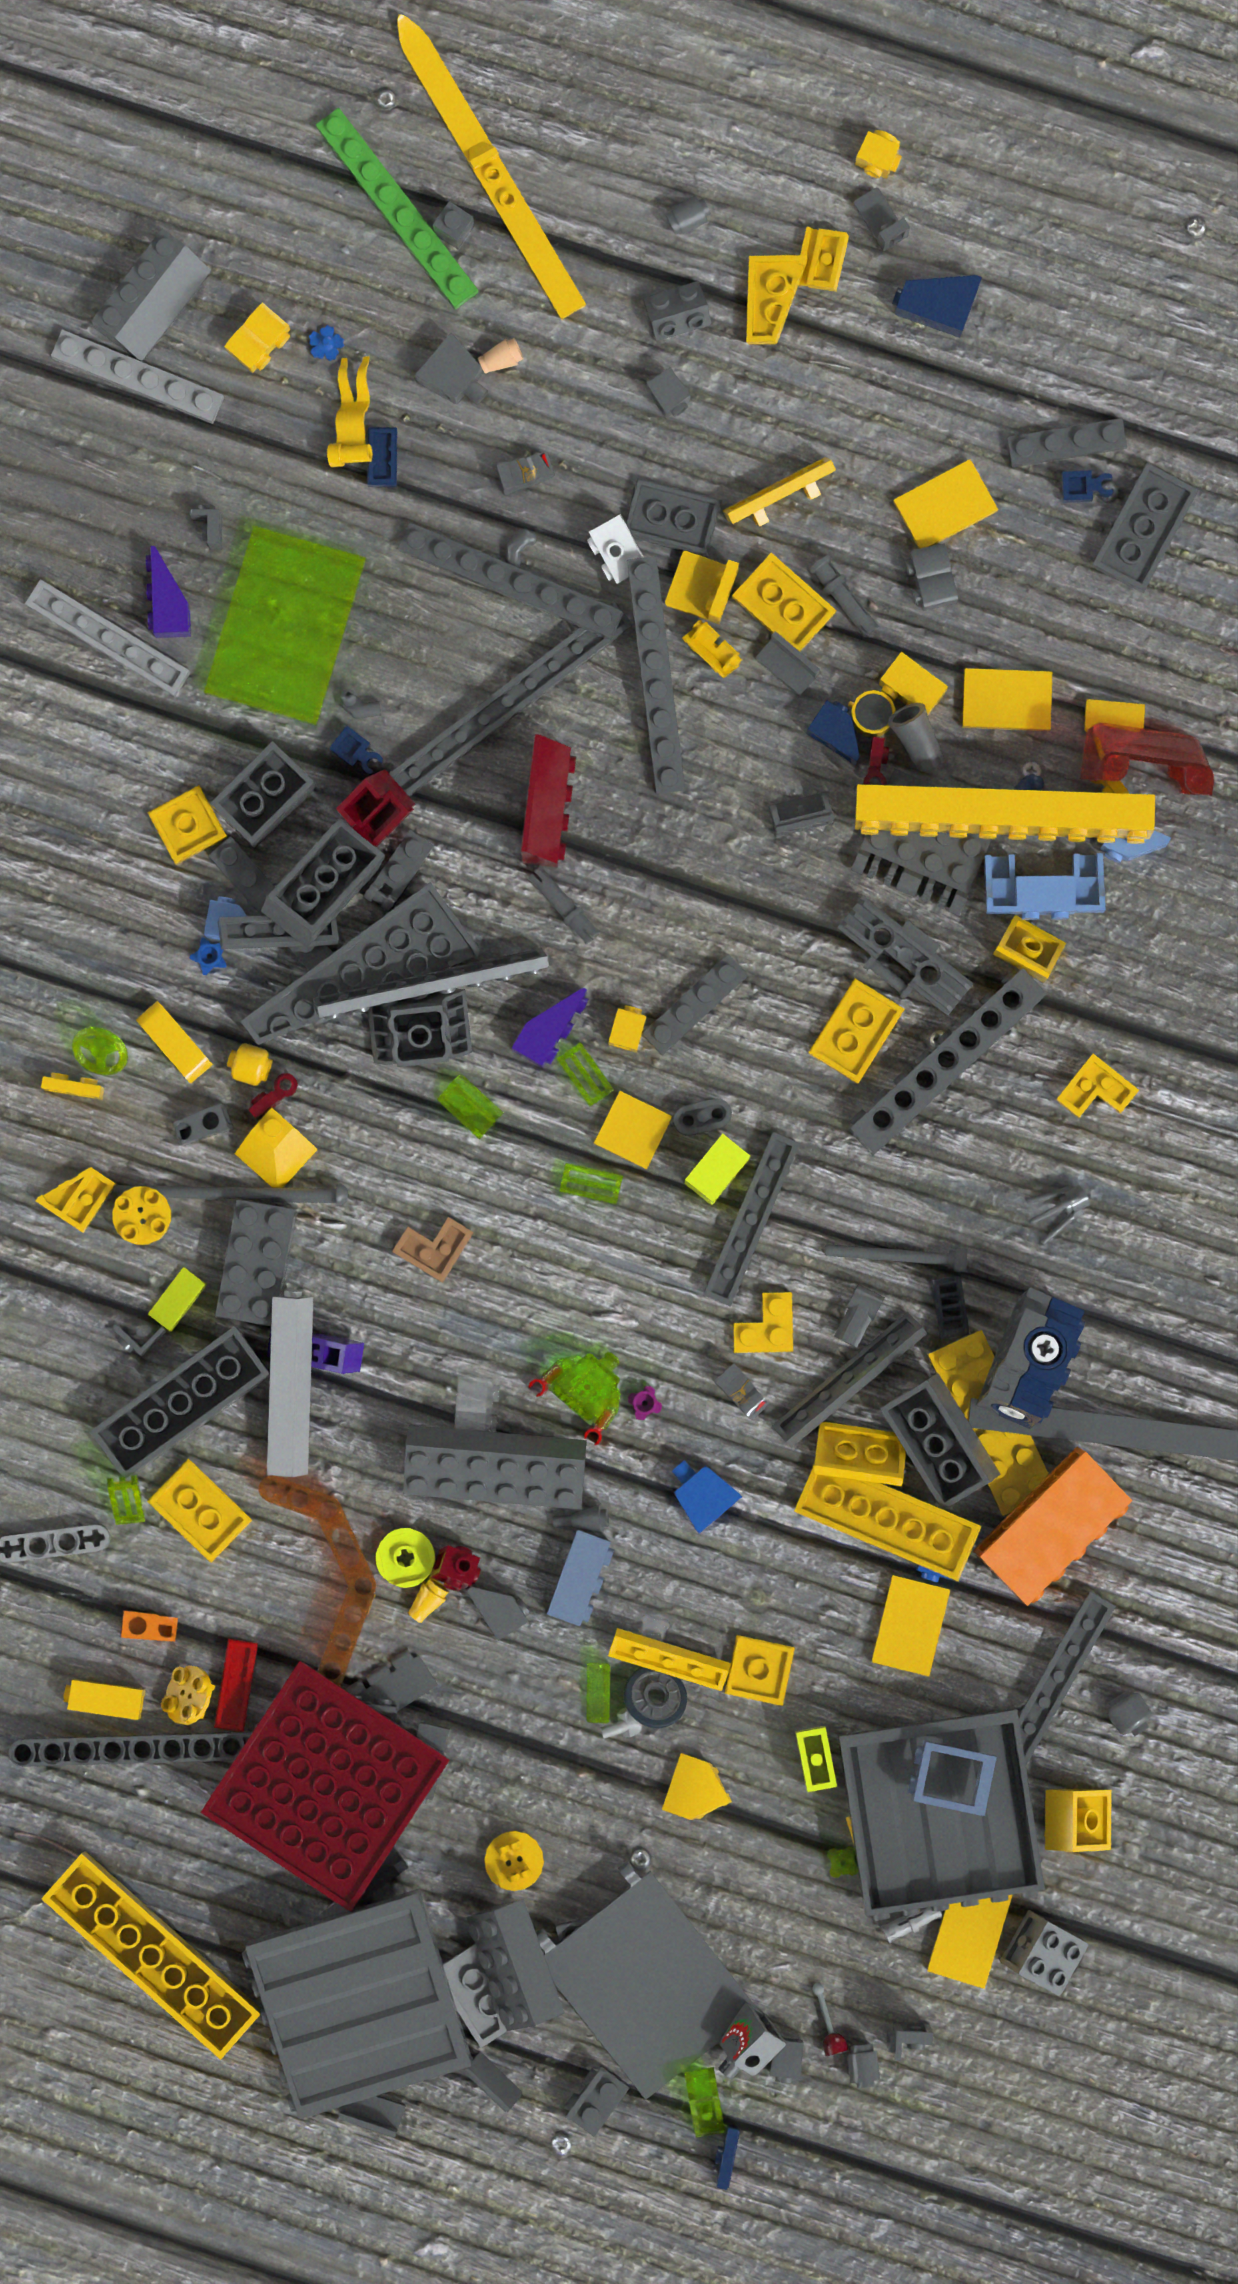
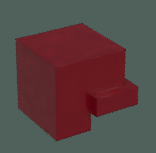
M382 770L365 778L336 810L350 826L355 825L353 829L373 846L378 847L414 810L413 807L416 804L386 770Z

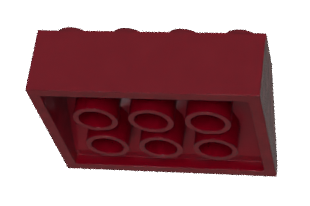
M535 734L521 855L523 864L558 868V861H564L566 843H561L562 831L568 832L570 814H564L565 802L571 803L573 785H568L569 773H575L576 756H571V747L539 734Z

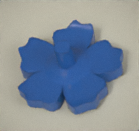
M328 325L320 329L321 335L313 331L309 335L310 345L313 347L310 353L313 357L323 359L326 356L328 361L336 360L339 354L337 349L344 347V339L339 334L334 335V327Z

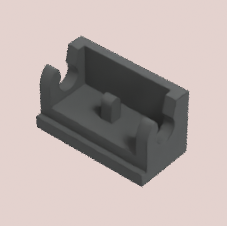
M826 791L768 806L776 837L833 824L834 822Z

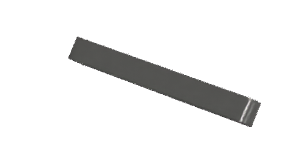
M253 1732L24 1738L17 1740L9 1748V1758L13 1764L21 1767L234 1761L238 1754H229L225 1750V1742L229 1738L237 1739L240 1743L241 1751ZM205 1739L210 1743L211 1749L208 1755L197 1753L195 1750L197 1740ZM169 1740H176L180 1744L181 1750L179 1755L170 1756L166 1752L165 1746ZM111 1741L118 1743L121 1748V1753L117 1758H111L106 1753V1746ZM139 1741L149 1743L151 1747L149 1756L141 1757L136 1753L135 1748ZM81 1742L88 1744L91 1748V1755L87 1759L80 1758L76 1753V1747ZM51 1743L57 1744L61 1749V1756L57 1760L50 1759L47 1756L46 1749ZM20 1744H25L31 1749V1757L27 1761L21 1760L17 1756L16 1751Z

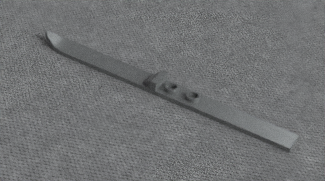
M971 1398L968 1422L975 1429L1238 1461V1431L1057 1408H1052L1048 1418H1044L1041 1424L1037 1423L1031 1429H1028L999 1416V1414L996 1415L975 1406L978 1400L976 1398Z

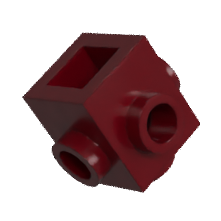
M447 1545L439 1549L430 1577L444 1582L443 1586L453 1591L463 1590L477 1582L481 1568L478 1567L480 1557L472 1555L473 1551L466 1547L456 1546L454 1548Z

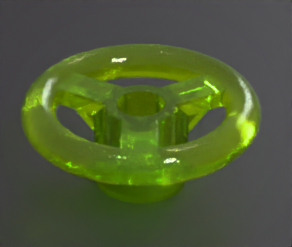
M100 1027L84 1028L72 1040L74 1057L82 1067L92 1073L104 1076L114 1075L122 1071L128 1062V1051L125 1044L116 1034ZM81 1046L91 1051V1054L96 1058V1064L90 1062L83 1055ZM118 1051L119 1061L115 1065L107 1067L106 1058L108 1054Z

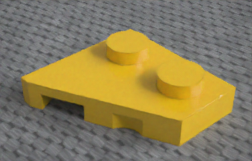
M90 1167L71 1180L58 1185L57 1188L37 1197L35 1201L84 1233L116 1186V1183Z

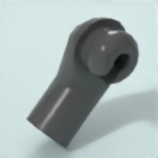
M526 528L520 529L507 542L506 563L520 568L521 551L526 546H533L537 541L534 531H529Z

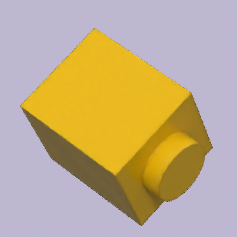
M625 1005L624 1010L618 1008L608 1045L637 1053L646 1022V1016L641 1015V1009Z

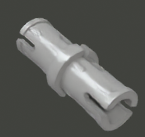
M931 1907L920 1908L919 1914L902 1916L880 1927L890 1944L892 1941L912 1931L915 1934L920 1931V1927L938 1918H942L941 1912L932 1911Z

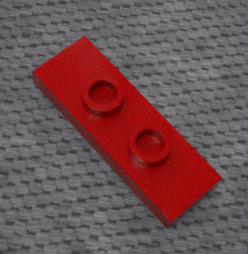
M228 1639L214 1728L238 1732L245 1731L258 1643Z

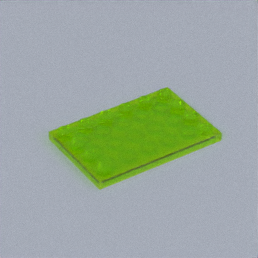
M253 525L204 694L317 726L362 577L366 557Z

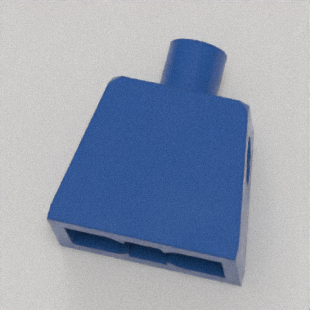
M684 1460L672 1470V1473L683 1484L674 1494L698 1533H701L742 1498L735 1489L706 1465L696 1473Z

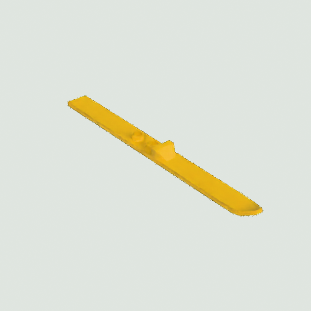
M398 14V36L403 53L560 319L562 320L585 307L584 299L431 40L408 17Z

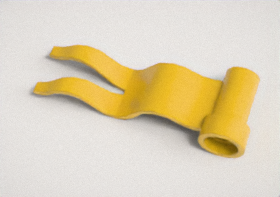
M369 356L363 357L357 371L356 402H354L347 376L348 359L341 358L338 370L341 407L337 411L335 419L337 443L329 444L327 448V458L330 467H343L345 463L372 461V447L370 444H365L364 427L365 412L370 404L366 376L370 360Z

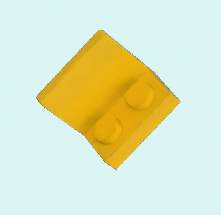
M683 551L665 600V605L720 624L739 570V563L728 559L727 564H723L688 551Z

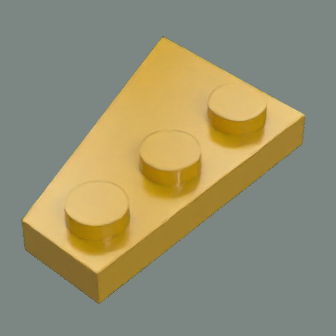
M807 255L749 256L746 336L748 345L778 343L808 260Z

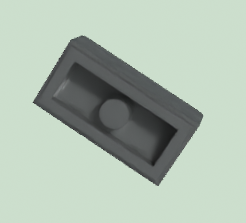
M480 2052L472 2059V2066L464 2069V2073L504 2112L508 2113L521 2097L522 2092Z

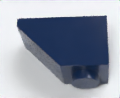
M826 700L808 727L806 734L848 762L856 765L860 755L852 717L848 714L849 709L837 701L831 703Z

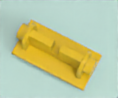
M698 620L692 627L693 629L682 637L690 648L700 655L723 678H726L737 669L742 661L739 657L740 653L726 640L722 641L719 646L715 643L720 635L707 621L703 623L701 620Z

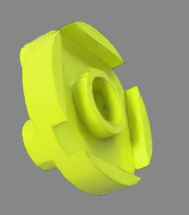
M400 1528L388 1533L380 1542L376 1552V1565L381 1576L389 1583L402 1588L421 1584L432 1573L435 1564V1550L431 1541L422 1532L411 1528ZM402 1549H407L408 1553L414 1554V1559L410 1560V1566L405 1567L403 1562L398 1563L397 1557L402 1554Z

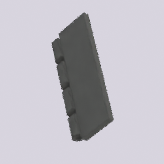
M407 1648L390 1659L396 1669L391 1673L386 1663L365 1676L371 1685L369 1688L366 1689L359 1679L345 1690L352 1695L362 1696L363 1702L374 1703L375 1697L392 1699V1705H398V1712L438 1686L421 1657L418 1655L414 1658Z

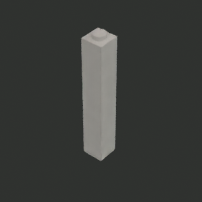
M285 1290L283 1296L272 1297L267 1475L284 1477L308 1475L313 1297L302 1296V1291Z

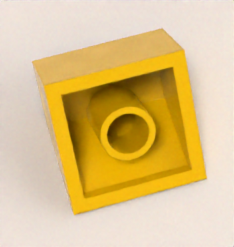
M1046 1789L1045 1850L1066 1852L1111 1850V1790Z

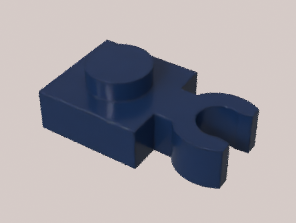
M1092 470L1065 471L1061 474L1063 503L1092 502L1093 493H1097L1101 497H1110L1113 494V489L1105 490L1101 486V482L1112 480V474L1103 473L1095 479H1092Z
M347 725L329 748L332 753L352 768L357 762H360L363 771L370 776L374 774V771L367 766L368 762L375 759L379 763H383V758L380 754L366 751L371 745L370 742Z

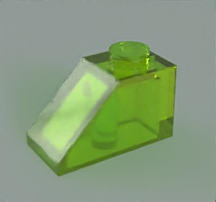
M714 2067L684 2072L696 2138L725 2133Z

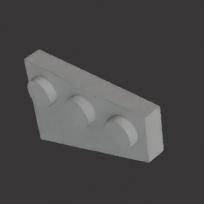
M475 1943L445 1962L443 1966L457 2011L479 2047L482 2048L504 2034L506 2029L500 2020L496 1999L489 1990V1979L485 1969L479 1962V1952Z

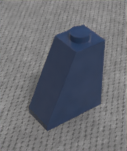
M971 275L906 280L903 289L897 288L892 302L893 305L897 306L895 315L961 338L982 277Z

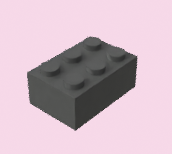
M272 741L210 804L255 849L317 787L315 782Z

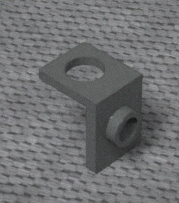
M115 1323L112 1327L121 1336L117 1341L129 1353L134 1349L141 1356H144L167 1332L164 1327H161L141 1347L120 1325Z

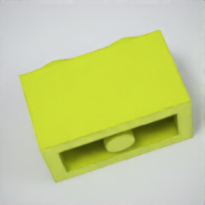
M820 1726L795 1731L806 1791L812 1792L837 1787L826 1727Z

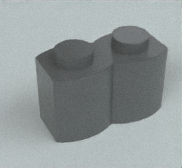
M945 543L910 551V559L905 561L909 577L914 576L917 586L912 588L915 604H921L923 611L957 604L958 595Z

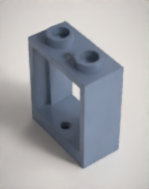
M923 1740V1745L916 1748L914 1763L918 1764L916 1776L911 1775L908 1793L912 1794L911 1799L914 1802L985 1816L997 1757L992 1754ZM932 1751L980 1761L971 1805L923 1795Z

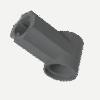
M858 1284L846 1307L848 1310L834 1337L857 1348L870 1321L874 1320L885 1297Z

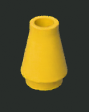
M430 1577L427 1582L423 1581L407 1613L414 1620L422 1623L429 1614L447 1600L446 1595L449 1593V1590L438 1580Z

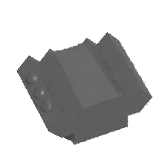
M456 988L454 992L441 994L438 991L429 993L426 998L420 1000L402 999L393 1006H382L381 1004L370 1006L368 1012L374 1063L382 1065L397 1064V1067L449 1062V1058L462 1057L472 1053L466 990Z

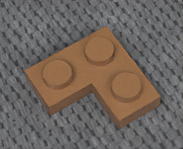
M448 1217L433 1242L407 1227L392 1252L443 1283L474 1232Z

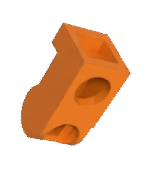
M123 1610L120 1637L175 1642L178 1617Z

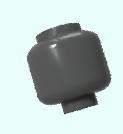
M1128 1690L1109 1703L1111 1708L1108 1710V1717L1120 1734L1126 1735L1132 1732L1135 1737L1149 1728L1146 1722L1151 1719L1152 1712L1139 1693L1131 1694Z

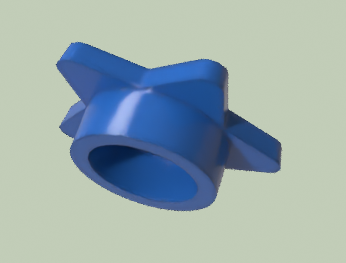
M204 937L200 940L199 950L189 957L191 960L200 963L203 975H207L214 967L226 968L227 966L222 957L224 949H221L220 943L211 944ZM208 954H212L211 959L207 958Z

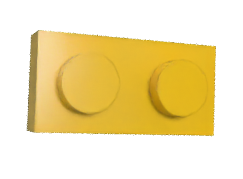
M51 1073V1077L43 1076L41 1088L44 1091L103 1099L104 1088L97 1085L98 1080L80 1077V1082L69 1081V1075Z

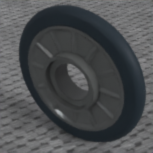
M641 1667L634 1671L626 1681L624 1702L630 1715L640 1724L650 1728H665L676 1723L682 1717L687 1705V1692L680 1678ZM649 1690H658L663 1696L662 1703L655 1704L651 1702L648 1697Z

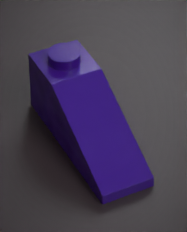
M271 1330L267 1357L271 1356ZM312 1333L311 1367L340 1374L360 1372L364 1343L336 1336Z

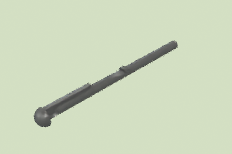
M337 1183L336 1189L147 1186L158 1190L165 1198H206L209 1200L272 1199V1202L336 1203L337 1206L343 1205L348 1199V1190L340 1183ZM116 1185L115 1197L121 1196L126 1190L139 1186Z

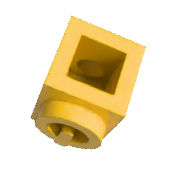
M875 130L874 133L868 131L856 156L855 165L863 168L864 172L873 178L879 179L881 176L887 179L890 171L896 172L901 162L902 156L898 154L900 141L891 134L881 130Z

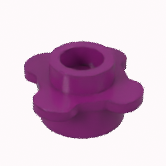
M646 1386L643 1391L637 1394L631 1393L628 1396V1403L633 1405L635 1417L638 1420H645L647 1415L651 1413L657 1414L662 1409V1404L657 1401L654 1395L655 1389L651 1386ZM646 1400L648 1405L643 1406L642 1401Z

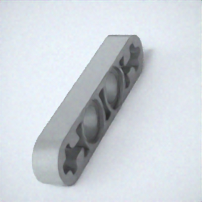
M88 1525L4 1536L0 1538V1549L5 1546V1541H9L10 1545L15 1546L21 1545L20 1538H25L24 1550L27 1556L22 1557V1551H14L11 1553V1557L7 1558L6 1553H1L0 1551V1561L10 1563L97 1552L108 1547L111 1535L108 1529L102 1525ZM95 1529H98L99 1534H104L105 1540L100 1541V1546L96 1547L94 1542H85L86 1549H80L81 1537L78 1531H84L83 1537L92 1536ZM65 1533L72 1534L76 1540L75 1546L68 1551L62 1549L59 1545V1539ZM35 1537L43 1538L46 1543V1548L41 1554H35L30 1550V1542Z

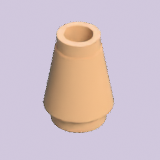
M515 338L510 340L504 339L478 357L485 374L516 366L519 361L524 359Z

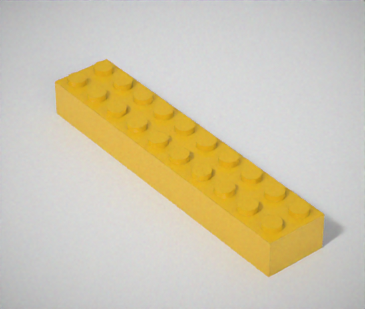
M857 784L855 830H861V834L877 835L879 830L890 831V834L894 836H906L908 831L920 832V836L936 837L938 832L949 833V836L953 838H965L967 833L979 834V838L995 839L997 834L1009 835L1008 838L1012 840H1025L1026 835L1038 836V840L1054 841L1056 836L1068 837V841L1084 842L1085 837L1097 838V842L1114 843L1115 838H1127V843L1143 844L1145 839L1151 838L1155 826V795L860 784Z

